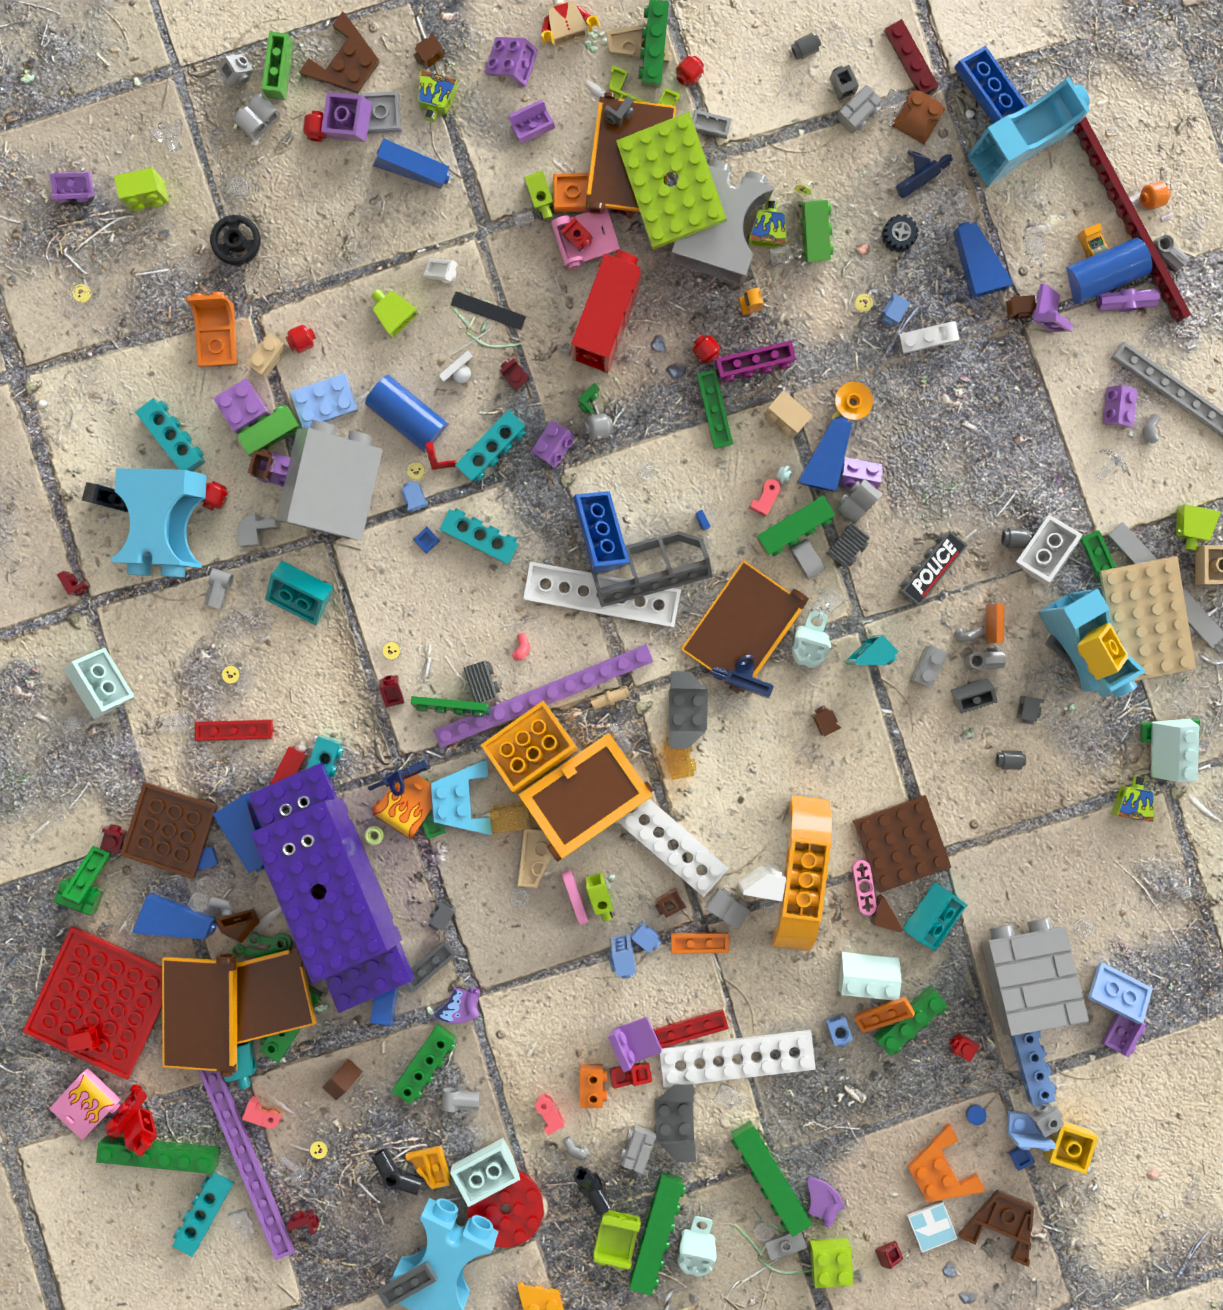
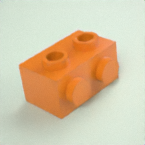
M580 1064V1108H603V1102H607V1090H603V1082H607V1070H603V1064Z

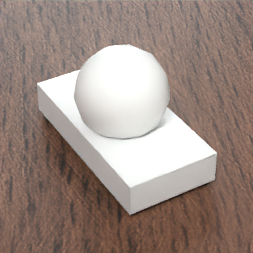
M430 258L424 272V277L440 280L446 284L451 283L456 278L455 269L457 263L453 260Z
M466 351L439 375V378L444 382L452 375L458 383L469 381L471 370L464 364L473 357L471 353Z

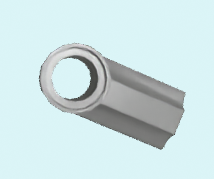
M1162 235L1153 241L1161 258L1176 272L1188 262L1189 257L1174 244V239L1170 235Z
M215 568L211 571L208 581L210 586L204 605L222 609L227 590L230 589L234 576L232 573Z
M1004 651L972 652L964 657V665L968 669L1005 668L1006 656ZM974 656L978 658V664L976 666L972 664V658Z
M444 1088L442 1090L441 1110L445 1112H456L458 1109L479 1110L480 1092H465L457 1088Z

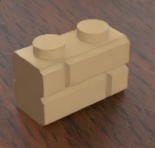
M269 332L263 338L264 341L260 342L246 362L250 368L264 378H267L288 349L283 342Z

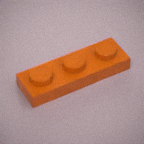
M671 933V954L729 953V933Z
M902 997L855 1013L854 1020L862 1033H866L914 1017L915 1012L907 998Z

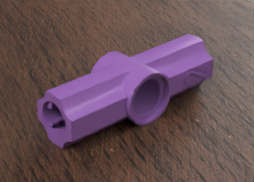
M1124 289L1114 293L1098 295L1096 305L1099 311L1119 310L1120 312H1128L1138 308L1158 306L1160 295L1157 289L1136 291V289Z

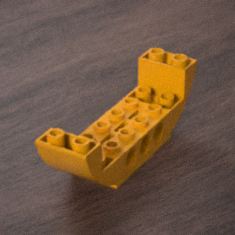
M791 795L788 813L791 815V824L784 871L786 883L783 900L780 902L777 928L774 927L771 946L810 951L816 941L822 918L831 849L830 802L827 799Z

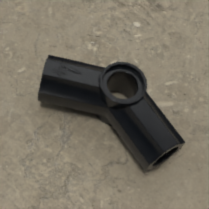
M387 1148L381 1149L371 1156L386 1189H398L414 1195L418 1194L423 1177L401 1171L394 1163ZM393 1175L397 1180L391 1181L388 1176Z
M582 1166L576 1168L573 1178L580 1186L583 1195L586 1198L588 1197L596 1214L602 1215L612 1208V1204L603 1190V1184L596 1172L592 1173L588 1168Z

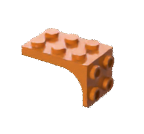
M221 292L210 293L211 295L207 296L194 293L190 297H186V302L192 309L195 323L197 366L238 365L234 304Z

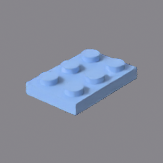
M345 373L290 392L302 428H304V425L311 426L312 420L327 422L358 411Z
M1101 962L1097 965L1088 999L1137 1024H1142L1153 988Z

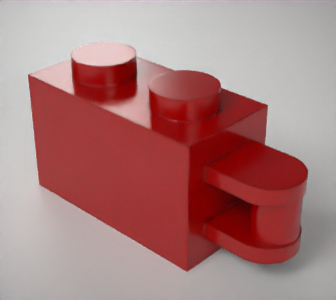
M142 1107L139 1108L123 1131L126 1148L134 1151L141 1157L157 1138L152 1112Z

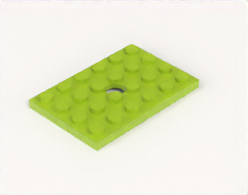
M690 111L616 140L653 250L727 222ZM669 173H674L679 177L677 184L673 187L664 184V178Z

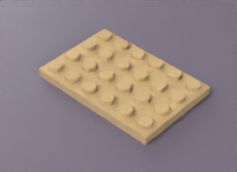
M1178 556L1099 571L1103 599L1110 609V619L1114 631L1129 655L1145 670V673L1136 677L1134 681L1196 669Z

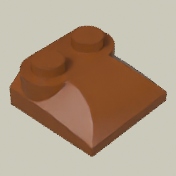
M912 90L892 127L925 145L945 108L939 101L927 94Z

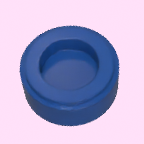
M973 1104L966 1110V1117L971 1124L981 1125L985 1122L987 1115L980 1105Z

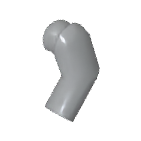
M1152 414L1143 427L1144 436L1151 444L1159 440L1155 426L1161 418L1156 414Z
M978 627L968 633H965L964 628H959L954 632L958 641H974L985 634L982 627Z
M211 897L209 907L220 908L222 917L234 914V909L228 900Z
M571 1136L562 1140L570 1156L584 1160L589 1155L588 1148L576 1147Z

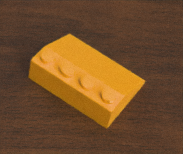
M544 700L481 744V747L508 787L515 794L524 790L579 750Z

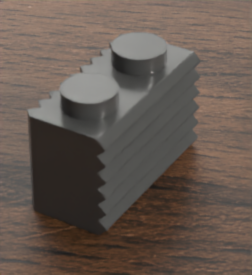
M851 523L826 554L844 568L847 565L850 567L857 559L855 555L867 548L869 545L867 541L870 537L854 523Z
M485 660L463 668L474 702L481 703L498 697L497 693L500 692L497 681L493 682L491 675L494 674L491 663L487 664Z
M988 678L951 689L954 705L961 714L998 702L994 686Z

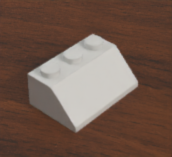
M1048 515L1016 563L1032 578L1049 587L1080 542L1083 534Z
M766 864L765 867L759 866L738 881V887L743 895L782 901L786 877L777 866Z

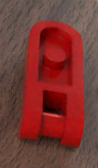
M134 1084L131 1086L130 1095L119 1106L115 1116L108 1121L106 1125V1134L114 1139L118 1138L146 1100L147 1095L141 1085Z

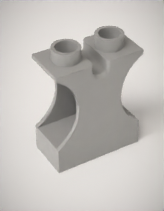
M710 160L708 166L727 222L675 241L670 263L743 285L753 256V252L748 247L744 238L743 221L754 208L770 200L774 186L767 184L768 178L765 175L748 171L745 177H742L740 185L733 187L729 183L731 166L720 160Z

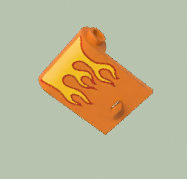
M419 775L403 780L405 791L401 796H395L389 788L381 802L377 800L371 809L374 811L373 816L410 840L414 837L432 809L430 783ZM399 782L395 783V789L398 792L400 790Z

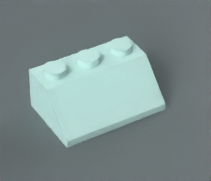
M105 648L72 661L64 669L93 719L111 712L135 697Z
M1191 719L1152 722L1151 777L1175 782L1198 781L1200 730L1198 724Z
M842 952L838 991L841 995L885 1000L900 998L901 973L899 958Z
M504 1138L452 1164L450 1172L468 1207L520 1180L513 1155Z

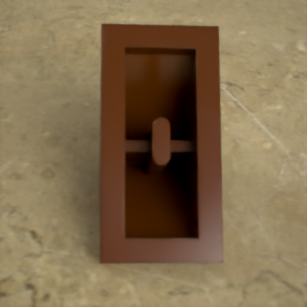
M882 894L878 895L876 900L877 907L876 911L872 914L871 923L896 932L904 931L886 898Z
M254 909L217 918L215 922L222 934L242 943L259 924V918Z
M348 1059L322 1088L337 1100L350 1088L363 1071Z

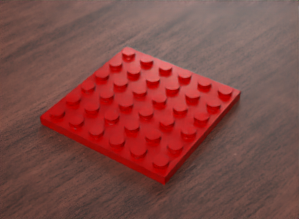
M72 926L22 1032L128 1080L162 1009V966ZM96 1027L100 1043L97 1049L91 1052L88 1050L83 1053H77V1051L69 1052L67 1050L66 1037L75 1031Z

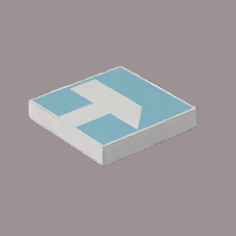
M943 1201L907 1214L922 1253L958 1239Z

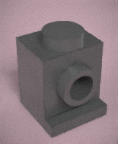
M850 65L845 67L839 66L832 71L830 81L837 94L838 101L856 93L859 84Z
M1020 696L1016 718L1022 719V723L1034 725V721L1037 722V718L1041 715L1040 703H1044L1045 700Z
M440 899L437 903L439 908L435 906L430 914L432 920L429 926L436 931L444 930L457 909L443 899Z

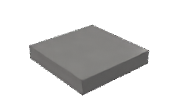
M399 91L360 93V95L372 103L368 133L402 132Z

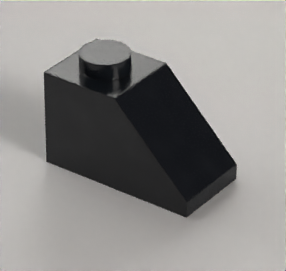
M86 482L81 501L128 512L125 502L115 492V489Z

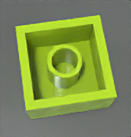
M152 167L114 176L118 197L131 211L140 212L147 207L158 208L162 207L165 203H169L165 182Z
M848 1238L809 1240L811 1276L814 1287L854 1286L852 1249Z

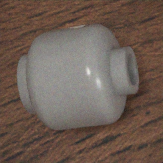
M606 414L588 416L587 422L584 423L585 434H588L592 440L608 438L610 433L613 432L612 419L608 418Z

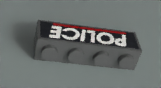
M951 531L942 532L936 538V545L933 549L930 547L924 553L923 557L925 559L921 564L918 562L911 570L913 574L910 578L906 577L899 585L901 587L899 593L915 606H920L968 546Z

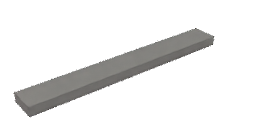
M1125 341L1120 344L1111 359L1223 437L1222 410Z
M1123 522L1107 535L1132 564L1157 560ZM1183 588L1189 626L1209 648H1212L1223 638V631Z

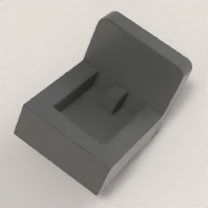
M627 96L617 111L607 105L604 109L605 119L609 123L620 127L625 119H629L632 116L634 100Z

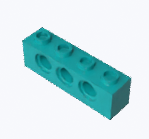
M152 398L135 413L179 470L193 472L206 462L202 457L204 453L198 446L194 447L190 442L193 440L186 431L183 432L180 429L181 423L174 415L170 416L167 412L169 410L168 406L162 400L158 401ZM160 416H163V417H164L163 423H162L161 425H158V424H157L158 418H159ZM175 431V438L169 440V434ZM186 446L188 451L182 456L180 451Z
M508 410L455 466L471 482H479L486 475L485 471L489 467L493 468L499 462L498 457L502 453L507 454L513 447L511 444L516 439L519 441L526 434V426ZM509 430L511 435L509 438L503 439L500 436L501 432ZM491 443L497 445V450L493 453L487 451V447ZM477 457H482L484 463L481 466H475L474 460Z
M457 508L454 511L449 509L439 528L440 531L510 565L519 547L515 537L509 534L505 537L499 534V529L491 525L487 528L482 525L483 521L475 517L469 519L465 517V512ZM461 522L468 523V529L465 532H460L458 529ZM482 530L486 536L483 540L478 541L475 535L478 531ZM494 540H502L503 545L500 549L493 548Z
M322 735L318 736L306 769L319 763H324L322 755L327 753L330 756V762L328 764L324 763L329 778L334 777L338 766H335L337 759H341L344 748H342L343 743ZM302 799V805H307V799Z
M216 1172L211 1177L206 1176L201 1185V1188H203L201 1194L197 1193L191 1203L194 1205L193 1209L186 1212L182 1219L185 1222L183 1227H178L173 1236L176 1240L172 1247L193 1257L234 1184L233 1181ZM207 1194H212L215 1199H210ZM198 1211H203L205 1216H201ZM189 1227L194 1228L196 1233L191 1232Z

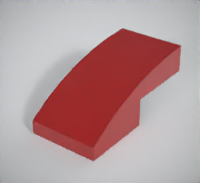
M649 1062L635 1063L631 1070L623 1072L621 1066L609 1068L613 1089L652 1082Z

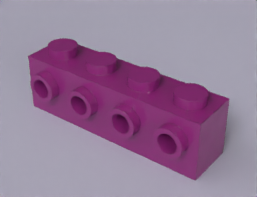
M791 340L716 358L714 364L719 382L729 383L735 381L736 377L742 376L743 379L753 377L754 373L757 372L767 374L772 372L774 368L780 367V370L790 368L791 364L795 362L796 357Z

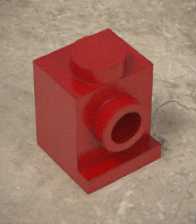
M575 217L561 230L563 236L579 252L582 249L588 248L592 243V235ZM577 232H581L579 237H574Z
M96 1027L75 1031L66 1037V1048L69 1052L77 1051V1053H83L88 1050L91 1052L100 1046Z

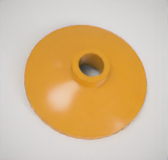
M848 382L837 391L835 406L843 417L849 420H859L871 411L873 396L866 385L860 382ZM851 399L856 402L854 406L849 402Z

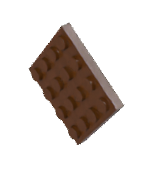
M143 782L120 856L194 879L215 818L213 813L217 811L218 805L149 782Z
M926 795L853 820L879 893L951 868Z

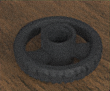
M229 215L220 219L212 228L210 245L214 254L222 262L239 266L255 258L260 249L261 237L258 228L250 219L240 215ZM241 223L250 228L253 234L252 240H247L238 229ZM227 225L229 229L225 231L223 236L225 243L218 244V235ZM234 237H239V241L235 244H232V239ZM246 249L248 252L239 258L227 256L230 250L242 252Z

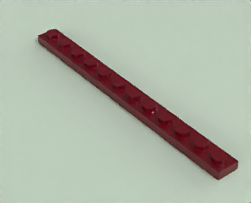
M1085 116L1081 122L1074 125L1072 131L1077 134L1081 148L1086 151L1090 165L1095 168L1098 174L1099 182L1104 185L1109 200L1115 205L1116 213L1123 220L1126 232L1131 235L1132 239L1139 238L1146 244L1152 259V281L1158 286L1161 298L1167 303L1172 318L1178 323L1192 314Z

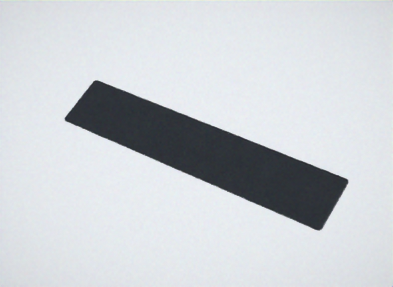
M455 291L451 302L452 306L522 330L526 319L525 315Z

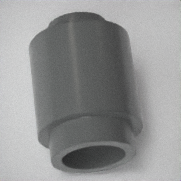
M812 32L799 38L791 45L796 60L804 59L818 52L821 42L818 35H814Z
M1008 528V530H1003L1001 535V544L1006 545L1008 548L1025 549L1032 540V535L1029 534L1027 529Z
M1002 750L996 754V766L1001 767V769L1021 770L1026 765V756L1023 755L1022 751Z

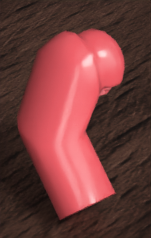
M526 633L516 635L519 647L512 653L515 661H522L530 651Z

